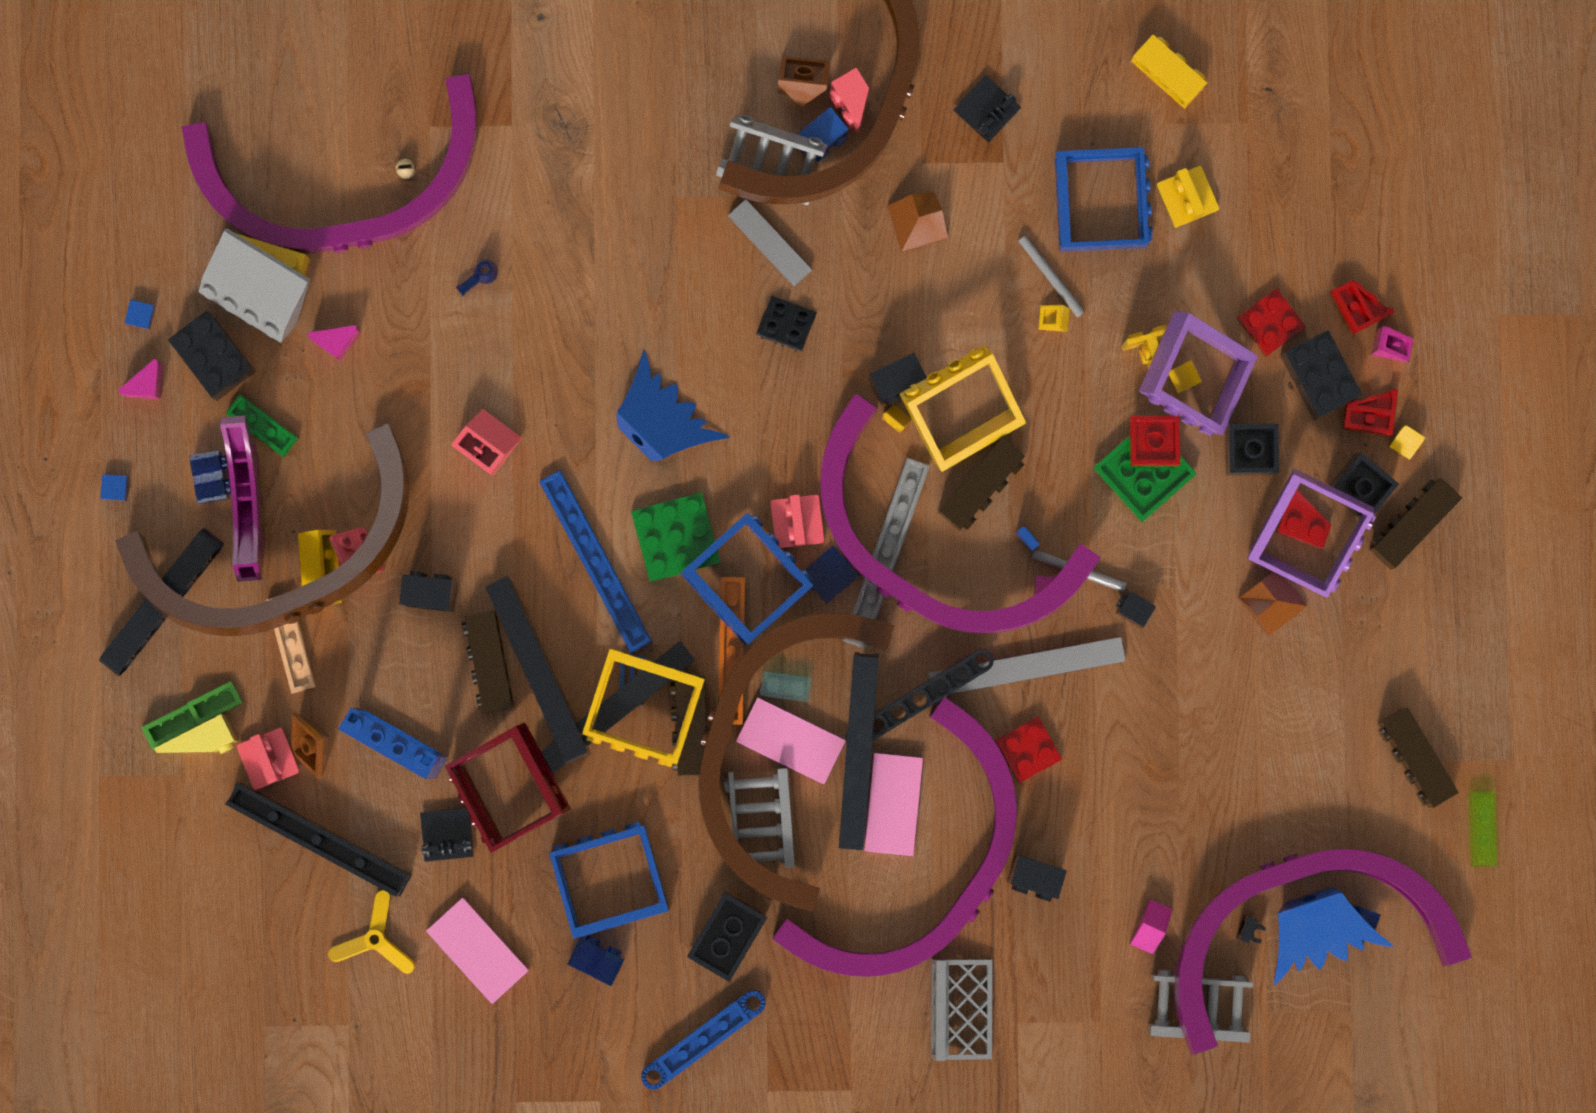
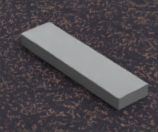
M746 199L728 215L734 224L793 287L812 271Z

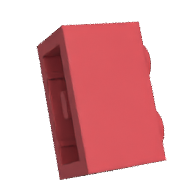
M857 68L831 82V96L829 97L836 110L840 108L842 111L844 124L849 130L853 129L855 134L860 132L869 93V87Z
M482 409L463 428L451 446L494 477L522 440V437Z

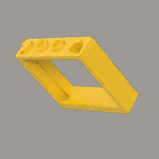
M985 345L976 350H971L969 354L961 359L953 360L947 367L929 374L926 379L917 384L910 385L909 389L899 394L930 456L941 472L1026 423L994 355ZM988 364L1009 409L938 449L917 405Z
M610 649L582 734L587 736L586 740L599 745L601 741L611 743L610 748L624 752L625 748L635 751L634 756L648 760V757L651 756L658 758V764L671 767L672 763L677 765L705 679ZM615 661L694 686L673 754L593 729Z

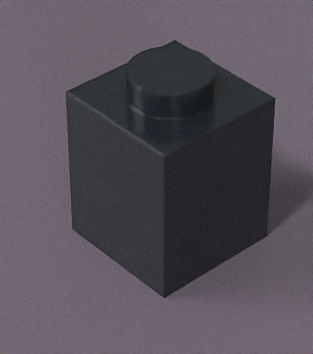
M1131 591L1127 596L1122 594L1116 604V607L1119 609L1116 614L1137 627L1144 628L1156 606Z

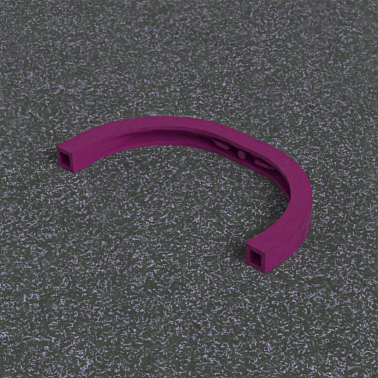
M470 74L445 78L452 116V132L445 160L434 180L417 198L406 206L384 216L315 229L288 228L259 218L244 208L227 188L217 165L211 128L206 122L182 126L189 166L201 192L211 206L228 223L250 238L292 251L307 253L334 250V253H342L348 251V247L358 246L359 249L369 248L373 246L372 243L398 237L421 226L435 216L457 192L471 165L478 134V115Z
M854 395L835 424L826 445L821 468V497L827 523L840 550L862 576L878 587L876 592L886 599L890 596L898 601L896 605L907 613L911 609L918 615L940 626L975 634L1008 632L1034 624L1054 613L1078 592L1101 559L1100 556L1082 544H1079L1057 577L1038 594L1014 606L990 611L965 610L941 603L878 562L857 539L848 520L845 508L844 479L848 460L860 435L877 412L874 405L859 395Z
M946 697L940 701L930 715V718L955 735L972 751L987 776L993 796L994 827L990 845L983 862L942 920L918 940L898 949L877 953L845 951L820 941L786 918L772 939L805 962L826 971L848 976L872 977L901 972L926 961L941 951L957 936L968 921L972 923L980 912L977 908L982 900L987 902L994 892L992 886L1006 864L1014 841L1017 815L1015 789L1007 763L989 733L974 718Z
M1335 849L1320 851L1299 858L1296 853L1284 857V863L1275 866L1274 861L1261 865V871L1232 883L1208 902L1193 921L1181 946L1174 981L1175 1004L1180 1027L1190 1055L1218 1047L1204 1005L1202 992L1203 965L1206 952L1218 927L1237 906L1250 897L1288 882L1322 872L1346 871L1372 877L1400 893L1419 913L1429 930L1443 967L1472 958L1457 918L1439 892L1427 880L1402 863L1376 853L1354 849Z

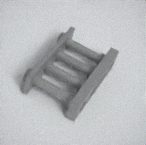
M735 115L730 123V127L737 129L729 159H722L716 176H723L728 160L740 164L738 161L747 132L761 137L753 165L748 167L763 172L762 166L770 140L784 144L777 170L774 174L785 176L793 147L807 152L800 174L807 175L812 172L816 155L823 157L828 145L818 138L810 137L808 139L753 121V118L747 115Z
M778 769V774H773V777L734 780V772L728 773L729 778H724L725 793L730 792L732 831L737 841L739 842V839L770 836L783 838V848H779V851L748 854L757 862L779 861L780 863H785V868L795 867L788 769ZM763 787L779 789L780 799H775L774 802L736 804V789ZM776 811V814L781 813V823H778L777 826L738 829L737 814Z
M1158 970V974H1151L1153 981H1160L1158 1017L1155 1020V1024H1148V1034L1150 1036L1184 1038L1180 1023L1179 1026L1170 1025V1021L1167 1020L1169 983L1175 981V976H1173V971ZM1232 975V979L1202 978V984L1209 985L1207 1016L1216 1040L1250 1043V1032L1244 1030V1026H1241L1243 988H1253V982L1246 981L1247 976ZM1219 985L1234 986L1232 1022L1229 1025V1029H1221L1219 1024H1217Z

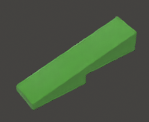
M230 681L186 703L185 706L141 727V730L152 751H154V748L242 704V701Z

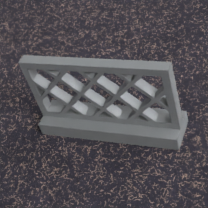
M931 959V1059L936 1061L992 1059L991 959ZM949 965H959L965 972L954 981L949 976ZM977 965H986V975L978 981L970 972ZM967 975L976 983L968 994L958 985ZM955 987L965 996L956 1006L949 1001V994ZM979 987L986 993V1000L980 1006L970 998ZM968 1000L976 1010L966 1019L958 1009ZM955 1012L965 1021L956 1031L949 1026V1018ZM979 1012L986 1018V1025L980 1031L970 1023ZM968 1025L976 1035L966 1044L958 1034ZM956 1037L964 1047L958 1054H949V1043ZM979 1037L985 1042V1054H976L970 1048ZM966 1050H968L971 1054H964V1053H965Z

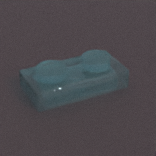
M763 671L760 696L808 702L812 678Z

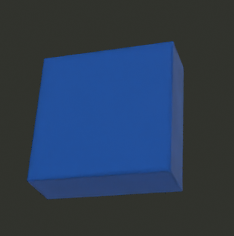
M130 300L125 324L150 330L156 306Z
M102 474L100 499L127 501L129 477Z
M1023 526L1015 533L1031 552L1039 546L1037 539L1026 527Z

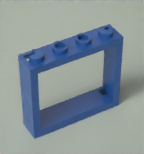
M1144 147L1056 151L1054 158L1059 252L1147 248L1149 241H1152L1153 229L1152 226H1148V217L1152 215L1151 202H1147V193H1150V179L1146 178L1145 169H1149L1148 154L1144 155ZM1134 160L1139 239L1071 242L1067 163Z
M746 513L680 573L745 646L749 645L814 586L811 583V576L804 569L800 571L794 564L796 562L794 557L788 551L783 552L778 547L780 543L772 533L767 534L761 528L763 524L754 514L750 516L749 513ZM745 525L750 528L801 585L792 596L752 632L747 629L695 571Z
M351 707L338 730L424 779H436L448 759L446 755L365 709Z
M639 822L625 825V831L616 833L615 829L601 832L602 837L592 840V836L577 839L578 844L569 847L568 842L553 846L554 851L550 852L549 855L573 939L670 910L646 825L640 826ZM640 834L659 903L579 926L560 857Z

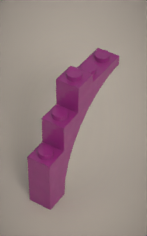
M246 416L223 417L220 419V427L228 462L233 510L232 565L237 582L262 580L265 535L261 523L262 496L258 484L260 461L256 446L252 443Z

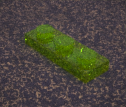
M1469 792L1471 866H1498L1495 792Z

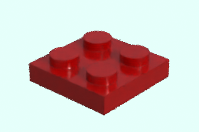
M1277 288L1237 317V320L1266 357L1306 327Z
M1179 416L1129 417L1130 466H1180Z
M1039 717L995 740L1018 783L1062 760Z

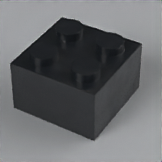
M915 353L878 369L869 375V382L880 405L887 404L888 407L900 402L901 397L899 394L909 389L910 385L917 384L926 379Z
M1228 424L1225 430L1226 476L1278 474L1279 424Z
M1357 452L1329 484V486L1374 507V514L1399 485L1398 482L1364 454ZM1342 504L1355 516L1360 518L1362 514L1361 512Z
M410 571L409 575H403L400 605L454 612L458 583L454 582L452 577L434 574V578H428V574L417 571Z
M1015 854L1007 883L1012 885L1011 889L1027 894L1028 890L1036 892L1035 897L1051 902L1052 898L1059 899L1067 870Z

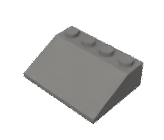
M226 228L203 274L199 293L281 343L297 325L310 279Z

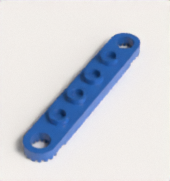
M757 990L746 992L658 1057L642 1071L641 1080L643 1085L651 1090L661 1088L746 1025L764 1010L766 1005L764 995ZM757 996L761 1002L760 1007L756 1010L749 1009L746 1005L748 997ZM650 1070H657L660 1073L661 1079L658 1083L652 1084L648 1082L646 1076Z

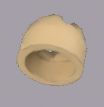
M407 158L399 160L395 167L397 174L403 179L413 177L416 172L414 163ZM411 165V169H399L400 166Z

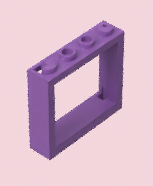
M1174 311L1139 392L1148 397V402L1164 406L1165 412L1174 416H1181L1182 422L1190 426H1198L1199 432L1209 436L1213 434L1223 435L1258 355L1190 313ZM1187 331L1236 360L1210 419L1162 391Z
M1294 468L1248 552V559L1328 598L1331 591L1335 592L1336 588L1339 587L1341 580L1338 578L1342 571L1347 572L1353 560L1350 558L1353 551L1360 549L1364 541L1362 535L1365 529H1371L1372 523L1376 518L1373 516L1374 507ZM1300 483L1362 513L1325 581L1263 552Z

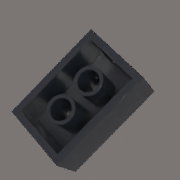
M207 310L168 339L211 398L216 401L256 372L213 314Z
M1329 330L1284 352L1280 356L1313 420L1362 396Z
M725 891L687 958L730 982L768 916Z

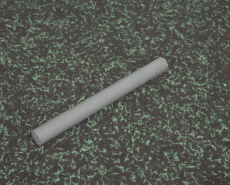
M1023 236L1018 242L1076 317L1081 316L1085 312L1027 236Z
M1036 549L1032 556V559L1059 569H1063L1068 562ZM1092 571L1088 577L1089 580L1122 592L1125 591L1127 585L1123 581L1096 571Z

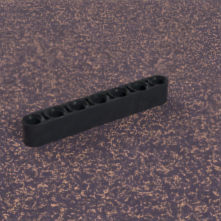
M203 528L167 571L162 580L174 592L184 597L221 551L224 543L207 529ZM146 598L103 652L99 662L117 676L122 675L168 617L157 610Z
M980 648L876 711L874 719H882L885 726L880 731L873 730L872 742L990 670L994 662L992 653L987 649ZM979 654H986L990 661L988 665L980 667L975 662L976 657ZM960 666L965 667L969 672L968 676L963 680L957 679L954 675L955 669ZM942 679L947 683L948 687L944 692L935 691L933 684L936 680ZM921 692L926 696L927 700L923 705H916L913 702L912 697L915 693ZM896 705L903 706L906 711L905 715L901 718H896L892 715L891 710Z

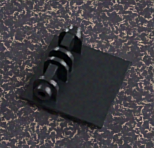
M985 75L953 111L989 143L1021 107L1016 103L1017 99L1012 94L1007 95Z
M771 296L756 335L761 336L760 339L764 338L775 341L774 344H777V342L781 343L782 347L786 345V347L794 349L795 352L798 350L803 351L817 312Z
M467 808L420 813L423 840L421 849L425 862L474 857L470 813Z

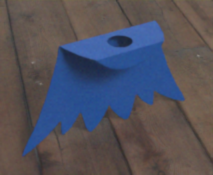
M643 350L634 381L625 400L617 411L618 428L651 461L662 460L674 453L699 444L730 438V436L721 432L700 428L707 422L704 419H689L696 408V403L681 402L676 404L678 396L677 384L660 390L661 376L658 373L651 379L649 362Z
M1327 888L1288 901L1278 912L1279 952L1274 985L1285 976L1293 962H1295L1297 970L1300 971L1304 966L1306 956L1310 958L1316 968L1321 969L1325 963L1327 951L1335 957L1347 961V943L1360 950L1365 949L1362 940L1387 947H1393V945L1361 917L1338 889Z

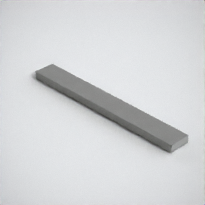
M909 457L906 459L873 553V557L892 572L930 467L929 464ZM866 578L863 581L852 615L876 620L884 597L876 592L878 587ZM843 639V642L866 649L867 647L865 644Z
M1119 637L995 660L990 670L953 693L1125 662L1122 639ZM989 662L979 663L977 665L980 667H984L988 665ZM958 667L954 671L955 677L960 680L965 679L969 674L965 667ZM941 671L928 673L929 679ZM939 679L934 682L933 687L937 692H944L948 685L944 680Z

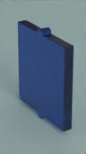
M834 546L829 548L805 569L812 578L811 583L814 586L811 590L816 591L826 604L859 577L848 563V559H844Z

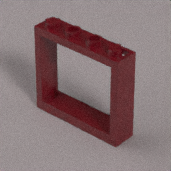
M525 722L445 765L450 775L449 780L454 783L459 792L458 797L461 803L468 809L470 820L478 828L482 836V843H486L490 853L501 849L572 810ZM512 738L551 812L502 839L464 765Z

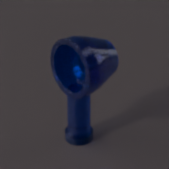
M490 260L479 261L474 267V275L461 285L456 286L459 293L464 296L466 292L478 283H493L498 276V269L494 262ZM483 266L489 267L488 273H481V268Z

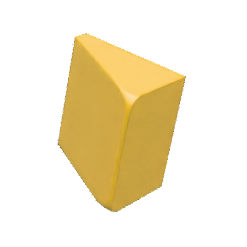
M1040 305L1038 329L1068 331L1070 308L1064 305Z
M1192 360L1170 370L1168 374L1177 394L1202 382Z
M892 405L883 414V420L899 433L911 422V418L896 405Z
M1403 425L1389 447L1410 460L1425 437L1407 425Z

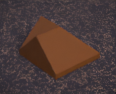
M782 56L778 79V93L788 94L801 108L827 89L830 61Z
M935 192L911 194L888 205L901 252L948 239L943 211Z
M1271 571L1238 598L1268 636L1307 607L1284 576L1274 571Z
M296 712L292 713L291 750L293 755L317 778H321L330 756V736L316 723Z

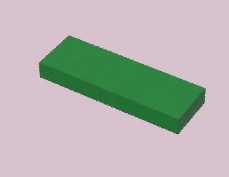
M239 394L225 413L229 417L246 416L249 431L284 458L299 439L241 394Z

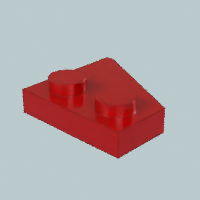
M1351 280L1330 292L1353 335L1395 313L1394 309L1384 306L1377 300L1378 298L1375 295L1365 291L1363 286L1355 280Z
M1398 389L1347 403L1345 406L1343 429L1391 437L1394 429Z
M1296 490L1280 519L1276 533L1323 549L1332 525Z

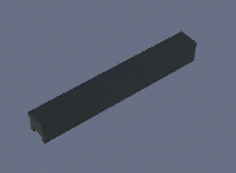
M506 576L486 586V590L565 763L570 765L575 760L592 754L513 581Z
M679 641L655 660L654 663L683 671L695 659L682 642ZM643 670L601 703L593 729L607 732L672 679ZM586 715L583 719H581V720L578 722V725H579V727H580L582 733H583V730H584V727H585V724H586L588 715ZM586 740L588 746L593 743ZM556 741L541 751L553 774L566 764Z
M854 652L839 836L840 849L863 850L879 664L878 653L862 654Z
M242 782L236 783L229 800L225 803L230 808L395 897H401L412 874L266 795L253 790V788Z

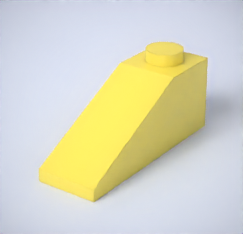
M220 714L154 749L156 753L219 751L220 754H223L233 749V743L237 742L238 739L226 715Z

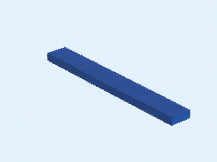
M559 470L540 480L539 483L630 653L653 642L562 471Z

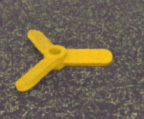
M379 890L374 896L369 932L366 935L332 947L328 952V957L331 961L339 962L374 949L403 973L409 974L415 969V962L390 942L384 934L390 901L388 892ZM372 935H377L379 937V942L377 944H374L371 941Z

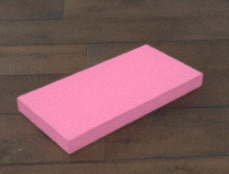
M757 697L736 742L825 784L845 740Z
M874 753L864 851L906 856L914 855L923 758Z
M464 897L426 931L491 1004L498 1000L529 971L524 963Z

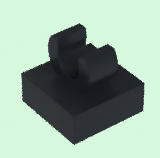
M1244 915L1236 939L1247 943L1250 940L1255 943H1261L1262 940L1254 936V931L1256 929L1265 931L1266 927L1256 924V919Z

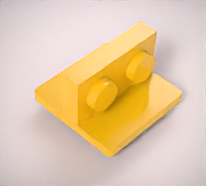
M1201 166L1190 170L1184 168L1177 171L1175 176L1157 183L1158 191L1175 228L1219 210L1217 201Z
M1167 326L1155 327L1146 335L1143 334V331L1129 335V338L1121 346L1122 350L1126 351L1141 346L1142 350H1139L1141 362L1146 364L1149 369L1159 347L1158 341L1162 340Z

